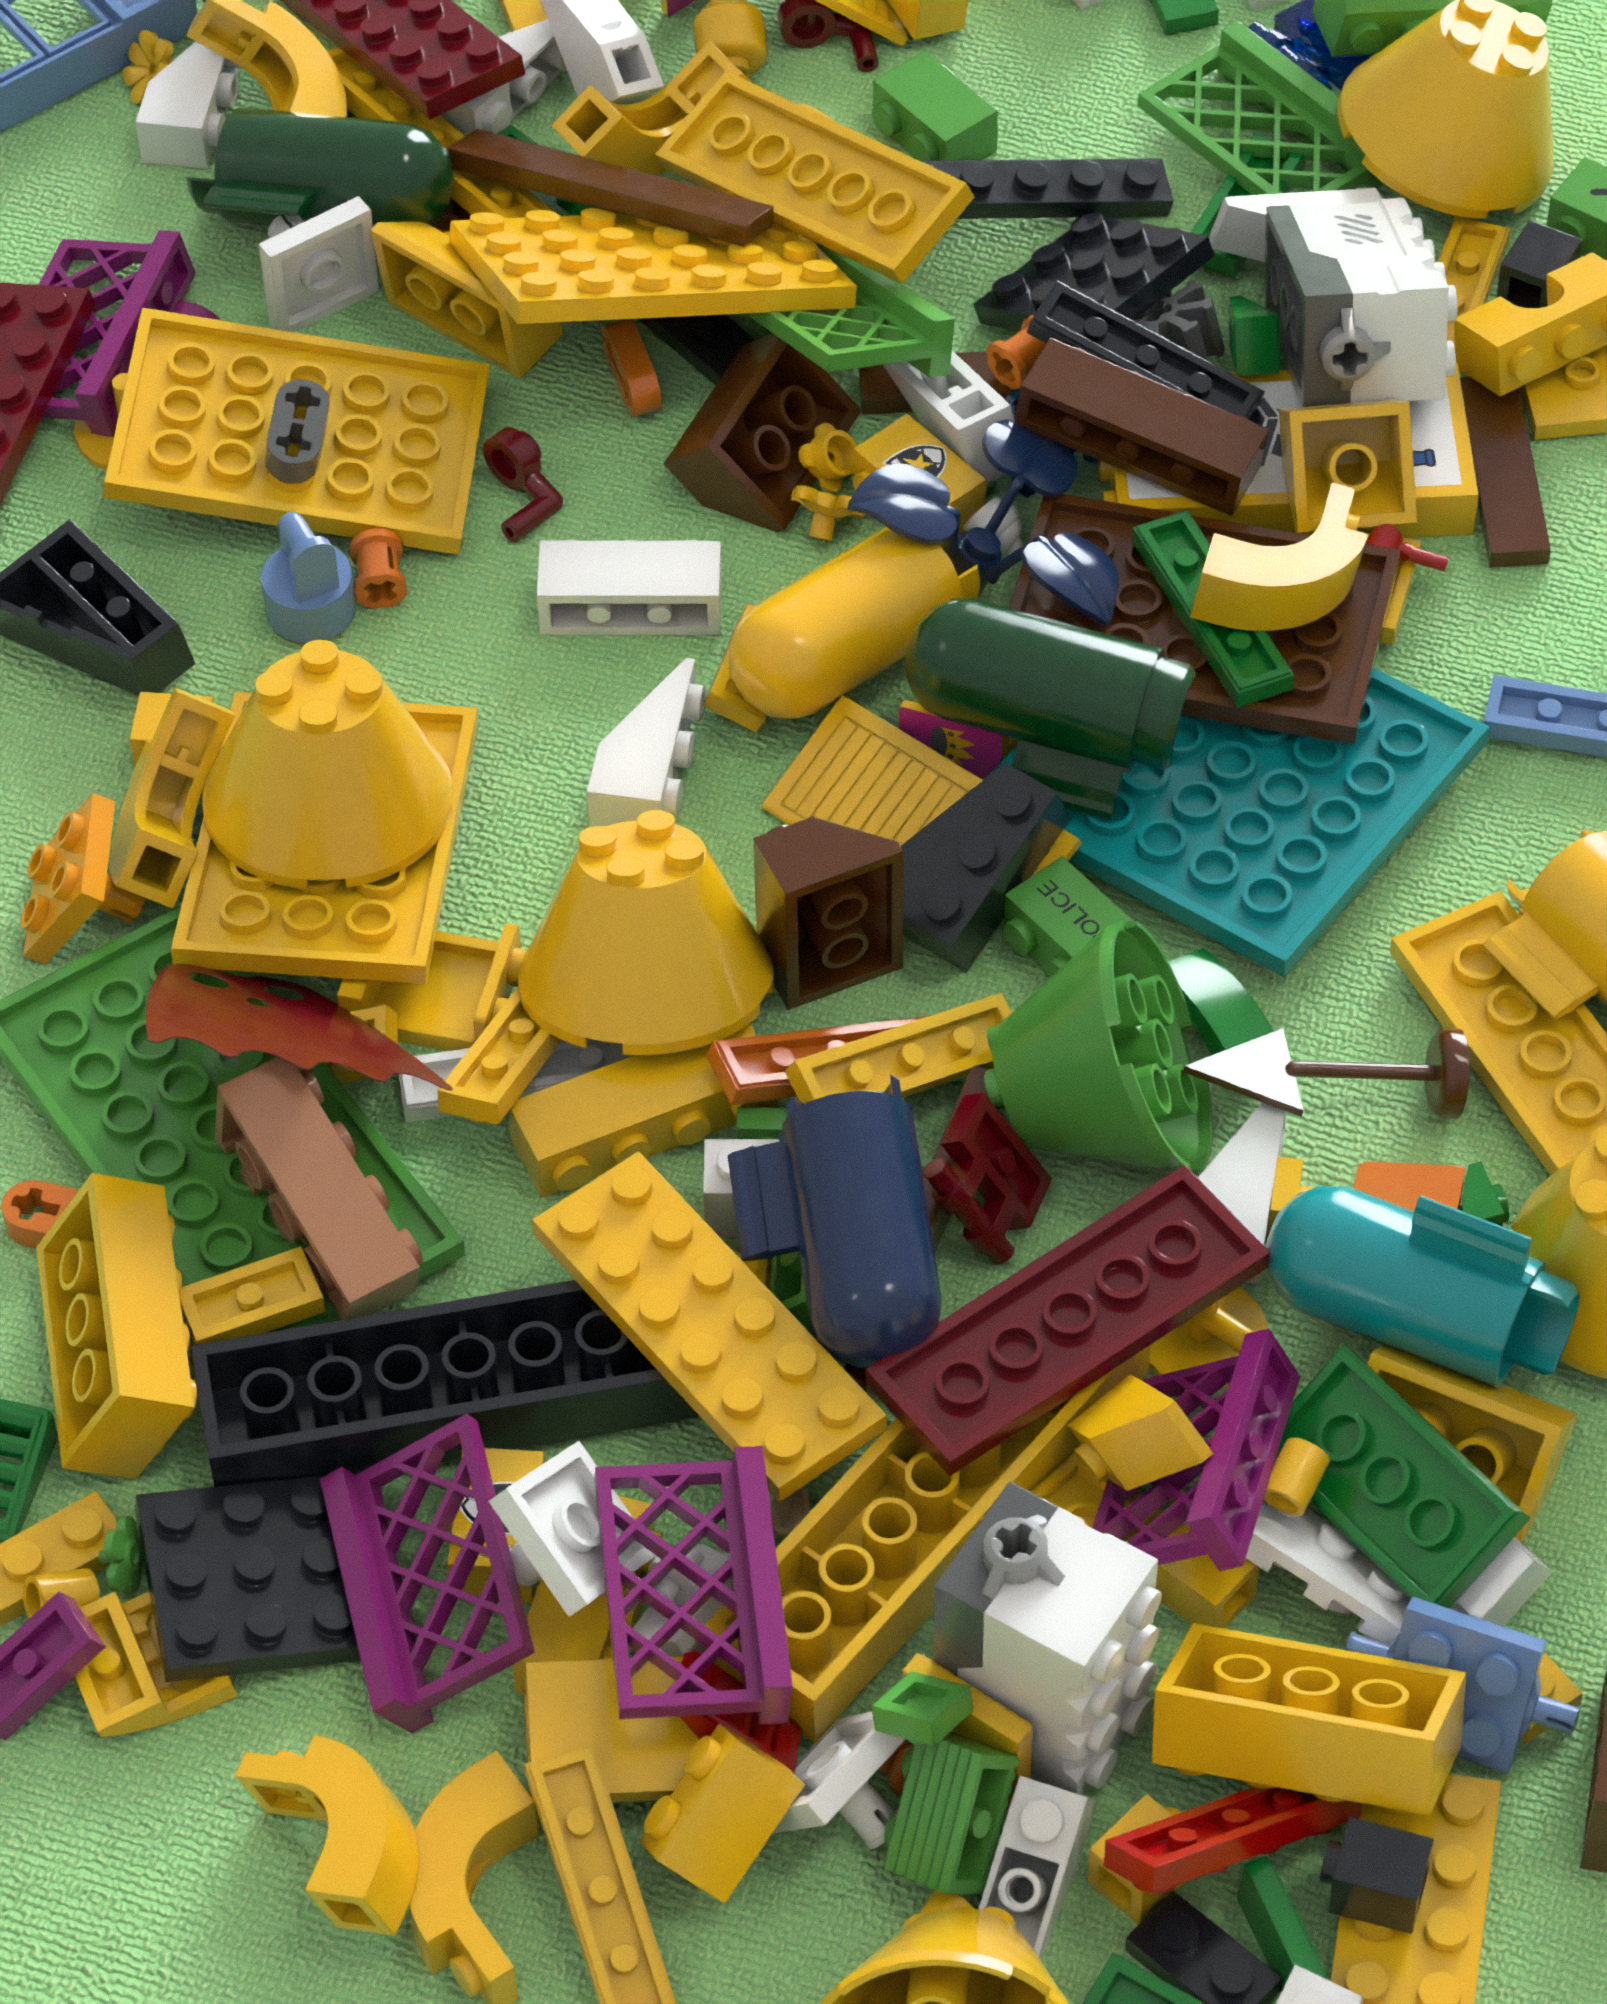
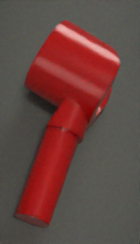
M1382 524L1375 527L1366 541L1367 545L1401 550L1400 560L1405 562L1410 561L1443 572L1447 567L1448 557L1422 550L1403 542L1402 534L1390 524Z

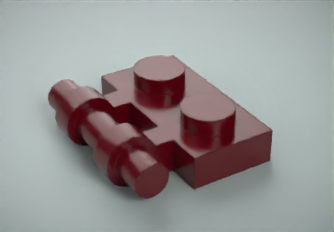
M984 1092L963 1095L941 1142V1146L953 1159V1166L950 1168L942 1158L934 1159L924 1168L923 1176L932 1186L931 1195L934 1201L945 1213H954L964 1226L963 1236L977 1252H985L993 1263L1002 1264L1008 1261L1015 1251L1014 1246L1005 1236L1007 1230L1031 1227L1052 1178ZM977 1190L986 1200L983 1207L974 1197Z

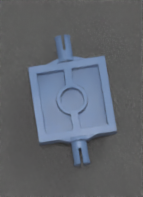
M1415 1597L1411 1598L1405 1611L1400 1633L1391 1645L1351 1632L1345 1647L1347 1651L1467 1672L1462 1746L1457 1757L1505 1773H1509L1515 1760L1520 1738L1528 1730L1531 1722L1572 1736L1581 1707L1579 1706L1575 1707L1540 1695L1542 1688L1539 1670L1547 1644L1546 1640Z

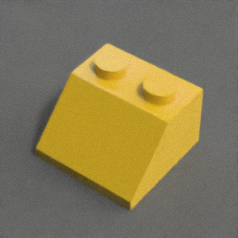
M1391 399L1279 409L1282 467L1296 533L1315 532L1317 530L1332 483L1355 489L1349 513L1360 516L1357 528L1374 527L1382 524L1417 523L1409 401Z

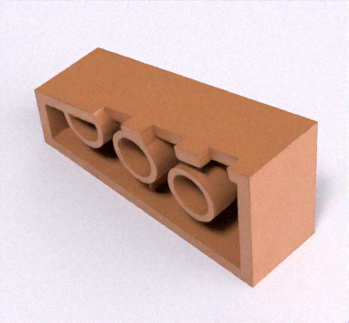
M277 1056L218 1086L215 1140L226 1155L235 1150L237 1151L239 1160L244 1168L241 1170V1176L254 1196L267 1190L270 1195L268 1196V1203L273 1215L274 1224L284 1239L291 1243L302 1240L306 1246L303 1251L318 1286L340 1319L372 1315L416 1292L419 1265L423 1263L420 1249L410 1232L405 1228L397 1231L386 1213L390 1209L389 1201L379 1181L372 1174L364 1177L353 1158L357 1155L356 1148L345 1126L340 1121L332 1124L320 1104L324 1103L323 1094L310 1070L302 1069L299 1071L297 1066Z

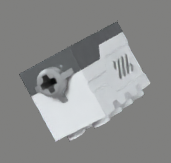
M1405 198L1381 199L1379 202L1321 206H1314L1312 203L1266 206L1264 307L1280 316L1281 356L1302 406L1391 399L1404 401L1445 399L1446 377L1454 376L1456 368L1455 348L1452 340L1447 341L1448 321H1456L1457 294L1455 286L1447 285L1443 262H1435L1432 240H1424L1421 218H1412V212Z
M1009 1481L934 1586L933 1661L1032 1724L1030 1779L1084 1796L1090 1786L1100 1789L1106 1783L1117 1762L1118 1752L1115 1751L1126 1733L1134 1737L1141 1731L1153 1708L1154 1700L1148 1697V1689L1156 1672V1664L1149 1660L1159 1635V1629L1152 1624L1162 1598V1592L1155 1589L1158 1559L1109 1533L1102 1534L1085 1525L1084 1520Z

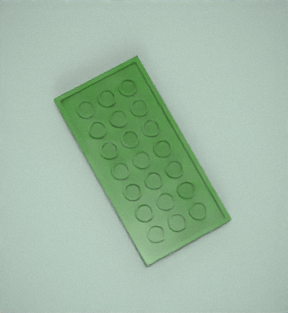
M180 905L1 999L0 1057L88 1177L91 1173H98L165 1186L168 1214L172 1215L175 1223L172 1241L175 1267L181 1272L182 1287L300 1246L304 1249L306 1246L301 1239L294 1243L284 1239L274 1224L273 1215L268 1203V1196L270 1195L267 1190L254 1196L241 1176V1170L244 1168L239 1160L237 1151L235 1150L226 1155L215 1140L218 1086L277 1056L265 1052L247 1051L237 1057L230 1058L198 1041L190 1039L172 1038L161 1043H153L147 1038L146 1009L148 995L158 974L165 967L172 965L171 945L181 909ZM220 970L242 977L257 976L255 972ZM198 973L189 975L192 980L207 986L228 987L225 981L210 975ZM247 999L248 1002L254 1005L269 1006L260 1000ZM326 1063L317 1064L310 1072L317 1080L323 1094L324 1103L320 1104L332 1124L340 1121L345 1126L356 1148L357 1155L353 1158L364 1177L371 1174L376 1177L389 1201L390 1209L386 1211L397 1231L404 1228L407 1229L420 1249L423 1263L419 1265L418 1282L465 1256L464 1240ZM322 1293L325 1313L270 1332L333 1322L341 1319Z

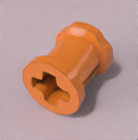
M1034 315L1026 318L1021 324V331L1007 341H994L986 349L987 363L993 375L1001 384L1008 386L1012 390L1021 388L1023 381L1046 345L1045 342L1026 333L1030 320Z
M383 528L365 530L354 536L350 542L349 553L353 563L357 565L358 577L354 581L357 602L372 609L393 607L402 602L407 595L405 577L400 573L399 560L403 556V542L400 536L391 530Z

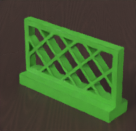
M1238 20L1221 30L1219 46L1138 93L1137 106L1224 174L1230 173L1237 179V184L1251 195L1283 194L1279 191V181H1286V187L1310 188L1312 192L1357 189L1363 184L1368 188L1378 189L1384 185L1362 164L1365 154L1357 145L1352 135L1350 139L1344 138L1337 115L1339 96ZM1217 69V73L1232 84L1202 82V77ZM1169 97L1194 98V109L1170 107L1163 101ZM1201 99L1234 101V111L1201 109ZM1241 101L1257 102L1271 114L1241 112ZM1200 126L1233 128V139L1209 137L1200 130ZM1240 129L1273 131V141L1240 139ZM1280 131L1296 132L1310 144L1280 142ZM1242 151L1254 152V157L1272 158V169L1249 168L1239 160V155ZM1286 153H1304L1303 160L1312 161V172L1279 170L1280 159H1286ZM1320 161L1335 162L1347 172L1344 174L1320 172Z
M818 243L817 246L857 285L855 308L745 313L827 372L907 362L929 378L950 375L955 319L903 284Z

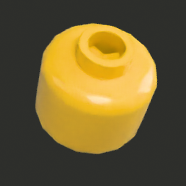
M711 0L696 15L693 23L696 54L711 41L747 78L765 64L768 56L765 20L761 10L748 3L747 0Z

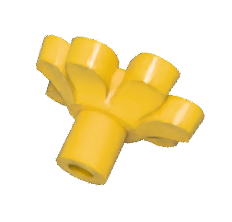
M142 30L139 33V43L133 42L129 47L128 57L132 63H135L134 66H127L122 71L125 85L134 86L130 93V100L134 104L142 103L148 82L173 61L170 60L174 51L172 43L168 40L158 39L156 33L148 30Z

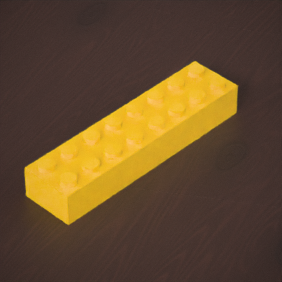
M1150 1346L950 1477L896 1418L887 1430L878 1437L778 1545L776 1557L793 1685L788 1715L802 1728L804 1736L815 1743L934 1611V1586L1010 1481L1030 1492L1074 1454L1073 1450L1081 1445L1068 1427V1424L1129 1374L1142 1380L1149 1373ZM723 1605L705 1626L720 1636L736 1620L735 1613ZM737 1638L731 1644V1646H733L735 1649L739 1651V1644ZM720 1657L713 1662L743 1683L742 1674Z

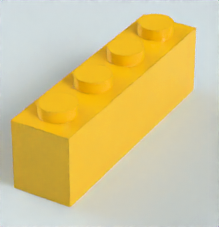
M748 1024L745 1028L722 1040L757 1036L752 1025ZM709 1044L676 1053L633 1055L519 1098L508 1111L510 1137L540 1197L543 1198L561 1190L571 1191L577 1189L588 1180L602 1175L638 1151L647 1159L650 1156L679 1145L695 1144L704 1139L708 1134L737 1124L738 1107L778 1108V1099L731 1105L706 1057L711 1046Z

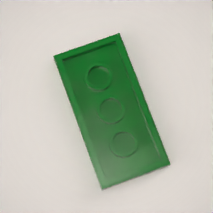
M1345 1344L1340 1347L1293 1400L1275 1462L1288 1438H1300L1309 1441L1321 1448L1329 1456L1330 1462L1310 1501L1410 1598L1415 1597L1450 1609L1531 1519L1360 1356Z

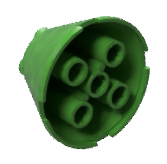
M1124 919L1108 924L1001 1023L988 1028L987 1039L994 1064V1069L988 1070L984 1074L988 1097L997 1109L1005 1107L1011 1120V1127L1029 1150L1040 1149L1170 1172L1175 1171L1184 1164L1191 1171L1202 1169L1207 1164L1211 1154L1213 1115L1209 1083L1184 1073L1185 1065L1192 1063L1183 1032L1184 1028L1194 1026L1191 1013L1165 954L1154 937L1140 922L1132 920L1124 923Z

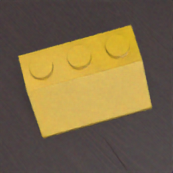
M417 221L378 222L370 230L387 302L515 377L521 379L564 334L562 322L517 324L449 243V231L443 233L425 222Z
M1385 1344L1372 1351L1368 1365L1531 1518L1515 1535L1523 1544L1556 1477L1578 1414L1503 1384L1498 1388H1494Z

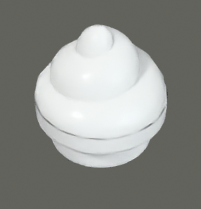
M997 496L979 509L963 525L962 528L965 532L975 527L986 528L1001 499ZM1013 504L995 533L1001 542L1000 550L1002 557H1007L1023 545L1022 539L1019 537L1023 527L1019 519L1020 512Z

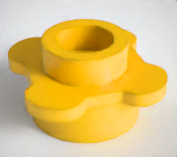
M822 423L816 426L814 431L815 437L812 441L800 447L799 460L814 477L819 478L820 486L825 492L834 493L841 489L842 478L854 473V448L857 444L845 431L836 430L829 423Z

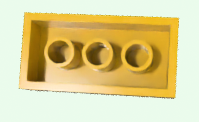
M91 1173L36 1247L62 1469L136 1480L152 1459L162 1452L168 1439L181 1423L192 1415L195 1409L197 1386L195 1381L190 1378L187 1356L190 1334L188 1326L183 1323L180 1304L182 1275L180 1270L175 1267L172 1245L175 1223L172 1215L168 1214L165 1186Z
M1193 1623L1155 1688L1152 1764L1172 1767L1190 1776L1209 1774L1241 1780L1249 1786L1260 1789L1278 1787L1310 1793L1318 1799L1340 1802L1348 1800L1380 1806L1386 1811L1397 1815L1417 1813L1429 1816L1462 1746L1467 1672Z

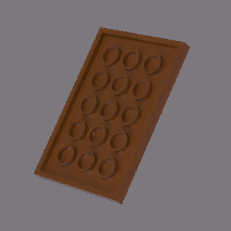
M1066 494L1054 498L1042 497L1030 540L1037 535H1042L1051 542L1056 535L1068 533L1082 537L1102 549L1114 562L1119 577L1113 617L1106 628L1102 627L1040 585L1028 573L1023 563L1009 605L1010 609L1162 648L1165 651V658L1191 664L1196 675L1189 688L1181 715L1349 744L1356 743L1396 582L1401 550L1365 544L1351 590L1335 609L1318 620L1302 626L1266 631L1294 674L1293 690L1237 708L1132 543L1133 527L1176 513ZM1192 516L1210 545L1214 533L1251 544L1271 547L1296 544L1311 536Z

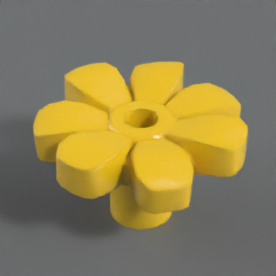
M797 485L792 490L791 500L800 502L809 512L814 513L808 535L810 537L832 541L837 519H842L846 516L862 519L865 515L847 509L852 496L839 495L837 497L830 493L819 492L815 488L806 485Z

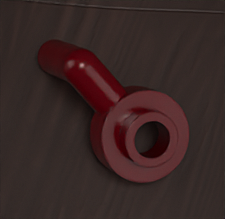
M784 0L777 12L779 27L783 39L791 46L811 48L824 43L831 35L845 36L850 38L856 64L860 71L871 72L878 67L879 60L870 29L839 13L833 12L832 9L815 0Z
M505 427L484 442L483 455L493 475L503 485L512 490L523 488L534 499L501 524L505 537L511 542H517L557 513L563 506V497L541 473V450L531 435L512 427Z

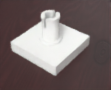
M359 196L305 222L302 221L300 216L285 215V218L293 226L292 228L279 215L272 221L268 229L270 239L259 243L269 326L272 329L296 332L379 292L376 254L370 231L373 228L371 209Z
M580 1441L568 1447L488 1501L517 1542L509 1548L517 1582L524 1586H532L542 1578L568 1617L606 1592L594 1483L595 1467L597 1465ZM611 1489L613 1504L632 1517L616 1492ZM615 1526L616 1538H618L624 1531ZM635 1540L619 1556V1563L633 1573L656 1555Z
M872 1712L837 1719L797 1761L794 1774L805 1785L772 1834L824 1826L839 1811L864 1840V1844L868 1849H875L885 1843V1828L895 1811L868 1779L906 1739L875 1731Z

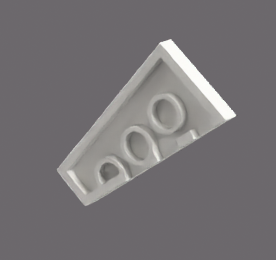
M1263 1500L1246 1559L1266 1572L1273 1565L1291 1572L1306 1582V1590L1303 1596L1325 1610L1329 1608L1344 1614L1353 1612L1362 1618L1358 1624L1360 1633L1370 1639L1391 1645L1400 1633L1405 1611L1411 1598L1336 1525L1328 1524L1308 1507L1302 1516H1291L1274 1509Z

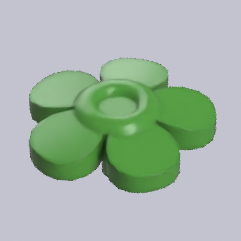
M120 1516L118 1518L116 1530H109L107 1532L104 1549L99 1551V1562L110 1563L107 1569L109 1588L112 1591H122L124 1594H134L138 1590L141 1581V1568L139 1565L144 1564L137 1524L132 1516Z

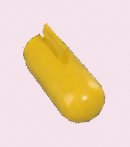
M885 527L754 606L738 622L730 638L729 673L744 701L769 717L791 720L816 714L839 700L841 695H847L906 658L907 644L917 622L932 607L952 598L977 600L980 589L978 564L958 576L952 561L940 545L921 544Z
M1582 830L1580 839L1556 855L1536 877L1530 888L1520 890L1508 878L1507 889L1510 898L1520 907L1519 918L1507 926L1504 925L1483 943V947L1554 1019L1576 1010L1577 1006L1594 995L1607 1006V831L1594 832Z

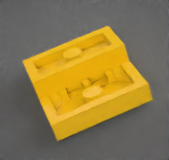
M114 1591L80 1607L106 1646L75 1675L96 1730L101 1738L124 1735L165 1725L238 1697L230 1675L174 1682L165 1681L149 1591L124 1603L120 1601Z

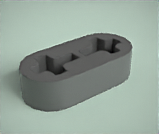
M293 380L280 387L276 395L267 437L265 463L269 473L277 480L286 483H301L313 477L319 467L328 421L329 395L323 387L315 382ZM297 406L308 407L305 420L294 418ZM290 442L301 444L297 457L287 455Z

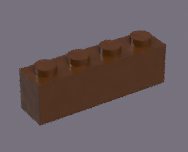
M1051 337L1021 385L1015 416L1016 423L1038 435L1230 516H1233L1260 469L1269 433L1268 428L1258 425L1243 416L1227 412L1201 401L1191 394L1177 391L1146 378L1136 371L1127 370L1091 355L1081 348L1072 347Z

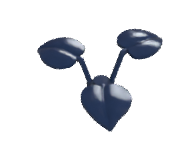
M1006 419L993 423L987 429L982 439V449L990 464L1000 472L1015 477L986 528L975 527L967 532H963L959 536L960 512L958 509L948 506L950 491L946 484L930 472L907 464H892L874 471L861 482L849 501L848 510L870 516L895 533L912 541L926 545H940L946 542L943 550L952 561L958 576L978 564L980 576L978 597L982 594L988 582L996 584L1002 573L1022 560L1028 573L1040 585L1072 608L1104 628L1112 620L1119 586L1118 571L1112 559L1092 542L1068 533L1056 535L1051 542L1046 537L1037 535L1001 560V542L995 533L1024 483L1037 493L1054 498L1068 491L1077 475L1076 458L1069 447L1038 435L1016 423L1015 420Z

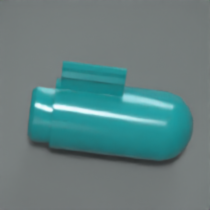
M1316 1186L1296 1194L1278 1212L1265 1246L1270 1251L1268 1273L1277 1294L1301 1312L1494 1388H1498L1504 1382L1513 1364L1542 1375L1554 1373L1568 1341L1579 1306L1580 1295L1574 1282L1546 1272L1547 1266L1545 1262L1529 1256L1532 1238L1421 1195L1418 1197L1415 1211H1411L1349 1186Z

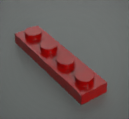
M1251 1787L1105 1840L1104 1867L1131 1881L1134 1887L1143 1892L1152 1894L1166 1893L1173 1890L1176 1885L1206 1874L1223 1872L1228 1866L1260 1854L1274 1853L1281 1846L1311 1835L1325 1834L1332 1827L1348 1822L1349 1817H1361L1362 1803L1348 1800L1340 1802L1318 1799L1310 1793L1278 1787L1271 1789Z

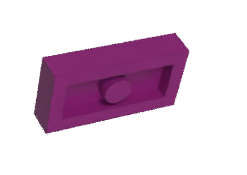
M60 1591L0 1646V1738L5 1741L106 1647L76 1601Z

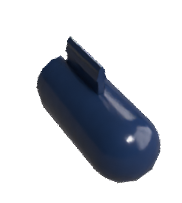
M891 1074L890 1084L884 1092L851 1091L836 1093L809 1101L806 1104L801 1103L793 1096L787 1104L788 1117L782 1124L783 1133L778 1134L779 1142L756 1147L750 1146L727 1155L742 1261L773 1259L774 1256L799 1251L809 1323L814 1336L831 1356L857 1369H867L886 1356L908 1351L928 1339L939 1322L942 1307L912 1107L902 1099L899 1079Z

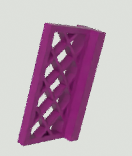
M159 230L152 244L62 239L38 285L87 288L106 277L112 285L92 294L96 306L88 321L91 325L84 329L73 354L102 340L96 353L79 362L72 354L68 362L70 366L65 369L54 392L55 394L80 381L75 392L76 398H51L42 418L86 421L91 433L114 437L118 414L112 380L118 374L128 373L142 308L166 312L174 311L177 302L183 300L196 275L180 232ZM73 260L96 262L70 277L66 274ZM132 264H141L137 272L122 280H119L115 274ZM121 299L123 300L118 311L100 321L94 313Z
M1269 1328L1245 1334L1238 1356L1142 1379L1143 1382L1168 1397L1178 1396L1174 1400L1186 1416L1199 1406L1203 1408L1190 1422L1202 1438L1216 1427L1214 1435L1206 1441V1444L1214 1454L1203 1463L1150 1482L1149 1484L1152 1487L1126 1508H1124L1126 1500L1145 1485L1126 1491L1108 1479L1092 1525L1094 1530L1102 1534L1109 1533L1120 1540L1133 1530L1137 1534L1126 1543L1158 1559V1565L1208 1554L1218 1571L1244 1565L1301 1377ZM1230 1383L1229 1388L1215 1400L1210 1398L1224 1385ZM1201 1474L1199 1483L1185 1494L1180 1492V1490ZM1169 1499L1174 1502L1148 1525L1143 1523L1145 1519ZM1186 1521L1190 1528L1189 1533L1167 1537Z
M465 1414L356 1475L341 1467L320 1479L371 1707L374 1713L412 1734L434 1722L431 1710L434 1706L535 1653L503 1522L488 1502L496 1496L477 1420ZM461 1443L464 1456L452 1481L435 1476V1472L445 1452ZM402 1475L412 1477L396 1512L386 1509L381 1487ZM429 1485L446 1490V1494L431 1525L413 1519ZM464 1498L475 1501L478 1511L466 1539L448 1533ZM410 1528L426 1535L408 1570L399 1566L396 1554ZM443 1542H446L461 1549L445 1582L441 1583L428 1578L427 1575ZM478 1555L488 1558L492 1568V1572L480 1597L462 1591ZM425 1586L440 1593L423 1628L412 1624L410 1610L421 1587ZM457 1599L475 1606L458 1642L441 1636ZM492 1614L503 1617L509 1640L486 1653L476 1650ZM438 1644L453 1650L454 1652L443 1675L426 1684L424 1668L435 1645Z
M763 1446L735 1447L732 1461L595 1467L594 1483L619 1720L758 1712L759 1724L787 1723L793 1685ZM691 1485H720L721 1501L706 1516L679 1498ZM639 1488L655 1501L635 1520L613 1504L611 1489ZM666 1509L693 1528L674 1548L647 1529ZM723 1518L725 1531L717 1525ZM615 1526L624 1531L618 1538H616ZM704 1537L728 1553V1560L713 1576L685 1557ZM635 1540L662 1559L643 1579H640L619 1563V1556ZM673 1568L700 1587L681 1608L654 1589ZM730 1577L732 1590L724 1585ZM622 1586H624L626 1589L630 1591L624 1598L622 1595ZM711 1597L735 1613L736 1620L720 1636L692 1617ZM641 1600L668 1619L649 1640L625 1623V1616ZM679 1629H682L707 1648L688 1669L660 1649ZM737 1638L739 1644V1651L735 1649L733 1646H731V1644ZM628 1646L637 1652L630 1660ZM720 1657L742 1674L744 1689L716 1691L699 1677ZM648 1661L675 1680L664 1694L633 1695L631 1678Z

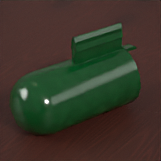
M239 107L232 110L225 120L218 139L215 158V180L186 178L188 190L194 203L204 212L222 214L230 222L270 226L272 221L280 215L287 225L292 228L293 226L285 218V215L300 216L302 221L305 222L357 196L371 209L373 227L378 222L415 221L425 222L433 227L439 223L449 205L455 177L448 151L431 131L410 123Z
M952 598L932 607L917 622L906 648V677L913 695L925 710L947 721L1018 739L1012 767L1058 792L1066 809L1110 821L1115 810L1124 772L1132 773L1136 763L1160 770H1166L1173 765L1172 753L1179 720L1189 688L1196 675L1191 664L1165 658V651L1162 648L976 599Z

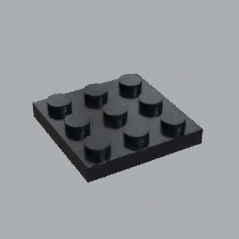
M1090 213L1076 219L1071 224V229L1053 243L1038 248L1032 254V259L1014 273L1003 276L995 281L992 285V290L973 303L981 324L1019 332L1021 331L1023 321L1036 313L1058 280L1119 314L1134 320L1211 260L1215 254L1209 236L1185 232L1178 228H1164L1143 224L1136 220L1128 221L1103 216L1099 213Z
M324 1476L136 1495L135 1516L166 1682L361 1661L320 1479Z

